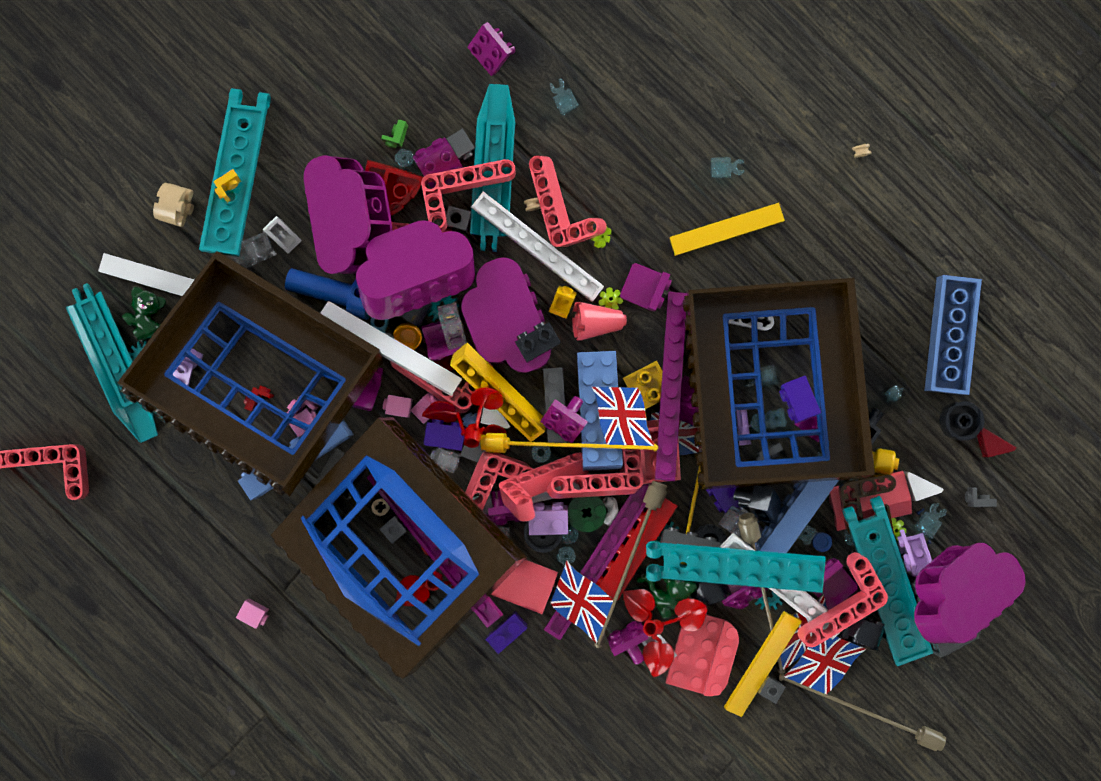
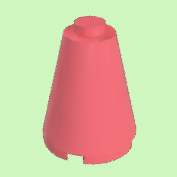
M575 302L573 306V312H576L575 318H572L574 337H578L577 341L623 329V326H626V315L621 310L583 302Z

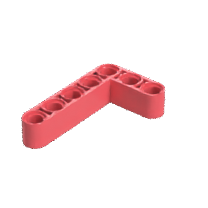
M547 156L532 157L529 162V168L551 244L555 247H567L604 234L607 227L605 221L601 218H588L570 225L552 159ZM546 179L548 181L547 187L545 186ZM551 197L553 199L552 205L550 204ZM556 216L558 217V223H557V224H556V222H555V217H556ZM594 222H595V224H596V230H595V231L593 230V224H594ZM577 229L580 231L579 236L576 234ZM561 234H562V236H563V241H562V242H561V240H560Z
M500 160L424 176L421 185L428 221L434 222L436 219H442L443 223L439 227L444 232L447 228V218L442 194L511 181L516 175L514 163L511 160ZM509 167L512 171L509 174H504L502 169ZM485 171H491L493 175L489 178H486L483 176V173ZM468 174L474 176L472 181H465L464 177ZM448 178H453L455 180V182L452 185L445 184V181ZM429 182L436 183L432 189L426 188V185ZM433 200L440 202L435 208L430 207V203Z
M392 361L390 362L394 369L440 401L453 404L456 407L455 411L466 413L473 404L470 397L473 391L469 389L470 384L468 382L464 384L462 389L458 387L452 396H445L442 390L428 384L423 379ZM464 399L468 405L461 407L458 404V400Z
M80 444L0 451V468L63 463L66 496L71 500H79L85 498L89 493L86 451ZM73 448L77 450V455L75 458L71 455V450ZM53 450H56L58 453L57 459L52 457ZM34 452H37L39 455L37 461L33 459ZM16 453L19 455L18 463L14 461V455ZM74 467H76L79 471L77 477L73 475ZM76 486L80 488L79 496L74 493Z
M622 449L623 466L620 469V473L558 476L548 485L547 493L554 499L634 494L644 483L639 449ZM627 461L631 462L634 468H630L627 465ZM629 480H633L636 483V487H633ZM610 481L616 482L618 488H614ZM592 482L597 483L599 485V489H595L592 486ZM573 483L578 484L580 486V490H576L573 487ZM553 485H559L561 487V491L555 490Z
M485 451L479 458L465 493L472 500L473 496L479 493V497L473 501L483 511L498 475L512 478L522 474L525 470L530 471L533 468L520 460L500 453ZM494 458L493 463L488 465V461ZM511 464L510 469L505 471V467ZM483 476H487L484 482H480Z
M582 453L568 455L499 483V489L503 504L518 520L523 522L532 520L535 517V511L531 497L546 492L548 485L555 477L587 475L589 471H583ZM554 484V485H553L554 488L559 487V485H557V484Z
M856 552L851 553L846 561L861 591L801 626L798 630V638L806 646H818L887 603V593L871 563L863 555ZM861 559V564L855 567L856 562ZM870 576V580L864 583L865 578ZM879 592L878 597L873 600V596ZM862 602L861 608L856 610L857 605ZM845 613V617L840 620V615ZM829 623V626L823 629L824 624ZM809 633H812L811 638H810V639H806V636H807Z

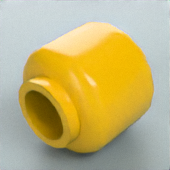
M881 448L873 452L874 472L891 475L893 469L897 470L899 458H896V453L892 450Z

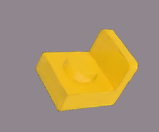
M234 169L213 181L217 187L214 191L220 199L224 198L228 203L231 200L225 192L235 189L238 183L242 181Z
M559 286L549 312L567 319L576 292L570 287Z

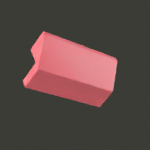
M903 471L891 474L896 480V487L892 491L860 498L863 519L875 515L870 499L877 496L882 498L884 504L889 505L891 518L912 514L911 496ZM887 478L882 483H878L877 479L875 480L877 485H884L886 488L891 483ZM870 481L863 483V491L868 492L872 489ZM836 486L829 493V503L834 511L835 527L837 531L846 528L839 496V486ZM847 486V489L844 490V492L848 494L849 500H855V498L852 499L850 497V491H852L853 488ZM850 504L848 507L852 506L856 512V505Z
M524 560L491 595L543 614L558 572Z

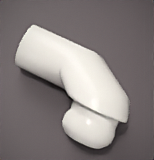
M607 496L603 499V503L608 510L604 523L610 526L619 513L616 499Z

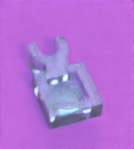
M560 78L559 83L561 86L555 88L550 83V89L553 93L557 94L553 97V100L561 115H564L579 107V104L571 89L564 90V81Z
M730 157L710 159L711 178H730L731 172H734L736 175L744 174V170L737 169V164L744 163L742 159H738L734 163H731Z
M774 365L760 367L762 387L778 384ZM751 379L750 383L744 384V386H753L755 384V379Z
M938 503L932 504L930 513L928 511L924 512L914 527L929 539L934 537L942 525V522L938 519L945 516L947 512L946 509H942L938 513L936 510L939 506Z

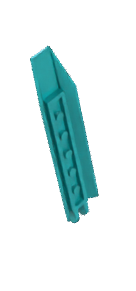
M489 84L477 118L474 165L500 160H511L513 162L515 117L508 85ZM509 167L502 169L504 174H509L512 171ZM485 171L483 173V176L486 178H489L493 175L491 171ZM512 180L473 188L472 205L481 193L485 192L510 212ZM471 208L470 234L481 236V251L486 249V236H493L492 251L497 252L498 237L507 235Z
M86 283L83 285V289L88 298L83 300L80 291L77 288L73 289L72 293L77 303L67 306L66 310L113 413L134 437L142 443L158 435L153 412L150 414L138 402L133 403L125 397L126 395L120 391L122 388L117 382L133 361L102 292L100 291L94 296L90 285Z

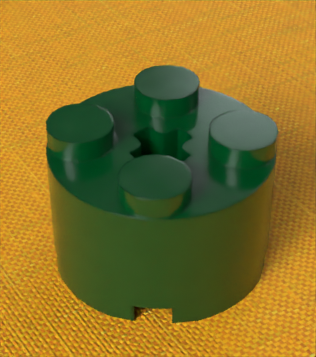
M598 496L572 498L568 504L569 522L575 529L581 532L595 531L605 521L606 508ZM588 507L591 508V509H590V513H591L590 516H588V515H586L585 517L582 516V515H583V511H582L583 508H584V509H588Z

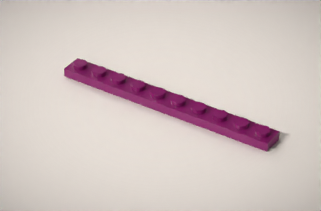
M668 292L655 480L675 481L685 338L684 320L686 319V312L683 311V300L687 293Z
M370 474L367 479L375 486L377 482L372 474ZM381 488L379 494L435 562L442 555V551ZM449 558L439 566L440 570L454 587L468 574ZM490 597L474 611L487 628L503 615Z
M652 483L643 484L636 493L628 496L619 513L580 571L582 575L597 583L644 510L646 503L643 502L649 484ZM555 611L544 630L561 640L572 622Z

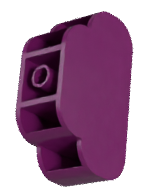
M326 155L312 159L304 171L305 194L319 266L327 273L356 274L358 268L368 261L366 248L369 242L379 235L392 231L386 186L379 174L364 171L361 164L355 159Z
M424 220L373 238L366 248L368 261L364 262L356 272V281L362 305L369 316L378 320L401 316L408 311L420 309L429 303L438 302L447 296L456 295L460 291L469 288L475 280L473 249L468 239L463 234L454 231L442 233L438 225Z
M497 258L485 263L477 273V287L466 293L461 305L463 316L478 353L487 362L492 364L507 362L513 370L519 373H531L541 369L549 361L551 350L526 363L515 343L518 340V335L525 331L529 334L535 330L534 326L543 321L545 322L541 309L537 310L535 307L538 301L534 291L530 292L528 289L531 283L527 273L523 274L519 265L509 258Z
M975 543L964 547L958 545L948 547L926 565L916 577L915 587L920 598L914 612L916 626L923 638L934 644L966 643L975 639L979 631L987 628L990 625L989 623L999 617L1005 608L1013 605L1014 600L1023 592L1025 574L1018 560L1010 553L995 554L994 550L985 543Z

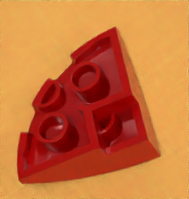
M367 160L365 171L375 172L384 180L390 215L402 210L415 197L423 179V176L371 160Z

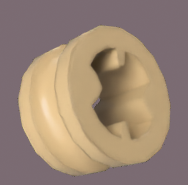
M870 144L853 147L852 149L855 151L854 158L870 155L871 151L868 150Z
M538 198L524 201V204L527 205L526 211L541 209Z
M383 498L375 500L372 504V511L378 516L385 515L390 509V506ZM379 502H383L382 505H386V509H383L382 512H378L379 509L376 510V505H379Z

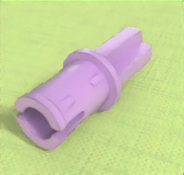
M747 410L735 411L738 435L750 434L749 427L751 425L748 424ZM751 440L739 441V446L751 444Z

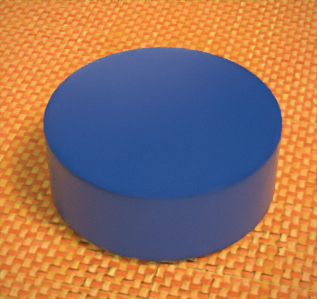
M818 532L812 538V546L817 551L825 552L832 545L831 537L824 532Z

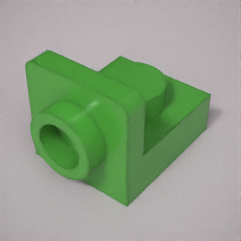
M398 119V123L394 124L392 129L393 138L382 135L381 139L385 142V146L390 148L402 147L408 128L406 121Z

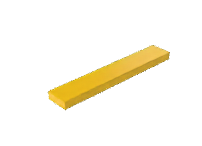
M779 203L672 236L669 239L674 255L677 256L775 225L785 220Z
M783 611L724 705L727 711L740 717L743 716L802 622L799 618Z

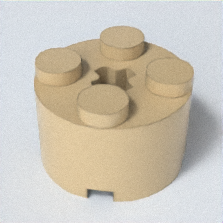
M164 183L157 193V197H160L159 202L154 203V218L183 227L187 215H191L194 209V205L191 204L193 190Z

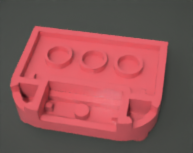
M706 614L702 627L696 631L689 632L681 627L674 650L677 656L669 668L666 684L701 693L704 696L720 695L727 686L739 644V636L735 627L725 619Z

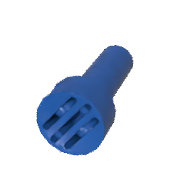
M293 268L288 271L285 280L286 291L345 306L346 311L355 317L363 320L369 319L370 316L366 313L361 302L356 279L353 284H348Z

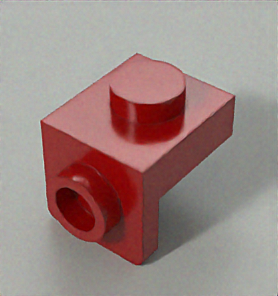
M261 385L259 388L253 387L251 391L260 398L262 395L268 398L274 397V394L270 393L271 389ZM245 397L244 404L246 405L244 409L253 411L257 403Z

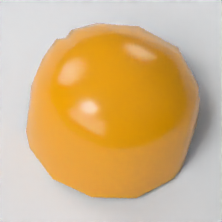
M410 322L401 323L393 332L395 340L412 350H415L421 344V330Z

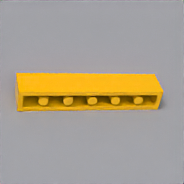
M468 343L453 353L450 366L475 389L487 387L499 391L504 398V403L497 410L530 442L545 432L546 427L540 422L543 415Z

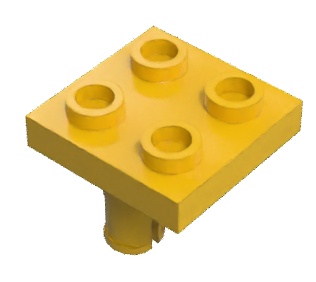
M657 361L623 378L627 388L639 389L645 409L660 402L662 369Z

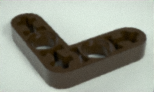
M879 474L868 478L842 482L839 486L842 509L847 508L850 504H855L857 507L855 513L859 517L858 521L863 520L860 498L892 491L896 487L895 478L889 474ZM885 478L891 481L887 488L884 485H877L875 482L876 479L878 483L885 482ZM866 481L872 483V489L868 492L862 489V485ZM847 486L853 488V490L850 491V497L852 499L855 498V500H849L848 494L844 492V490L847 489ZM844 518L846 531L849 535H851L848 524Z

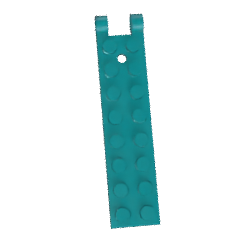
M230 89L213 181L234 169L242 182L238 183L235 189L225 192L231 200L227 203L224 198L220 199L214 191L217 187L212 181L199 247L201 252L215 253L218 251L223 255L236 257L240 255L267 109L270 106L271 97L269 93L259 92L255 107L240 105L243 97L242 90ZM248 123L247 128H241V125Z
M880 496L870 499L872 509L875 512V515L858 521L852 506L842 509V512L848 524L857 553L869 560L887 593V603L879 608L877 612L881 623L885 624L884 633L896 666H900L933 654L930 642L923 638L916 626L914 612L917 602L883 500ZM875 533L876 538L871 540L869 538L870 534ZM870 576L866 577L867 582L870 580ZM879 592L873 596V600L878 597Z
M650 541L646 544V555L649 558L655 559L661 557V555L664 556V566L658 564L647 566L646 577L649 581L655 582L662 578L823 593L825 556L660 543L658 541Z

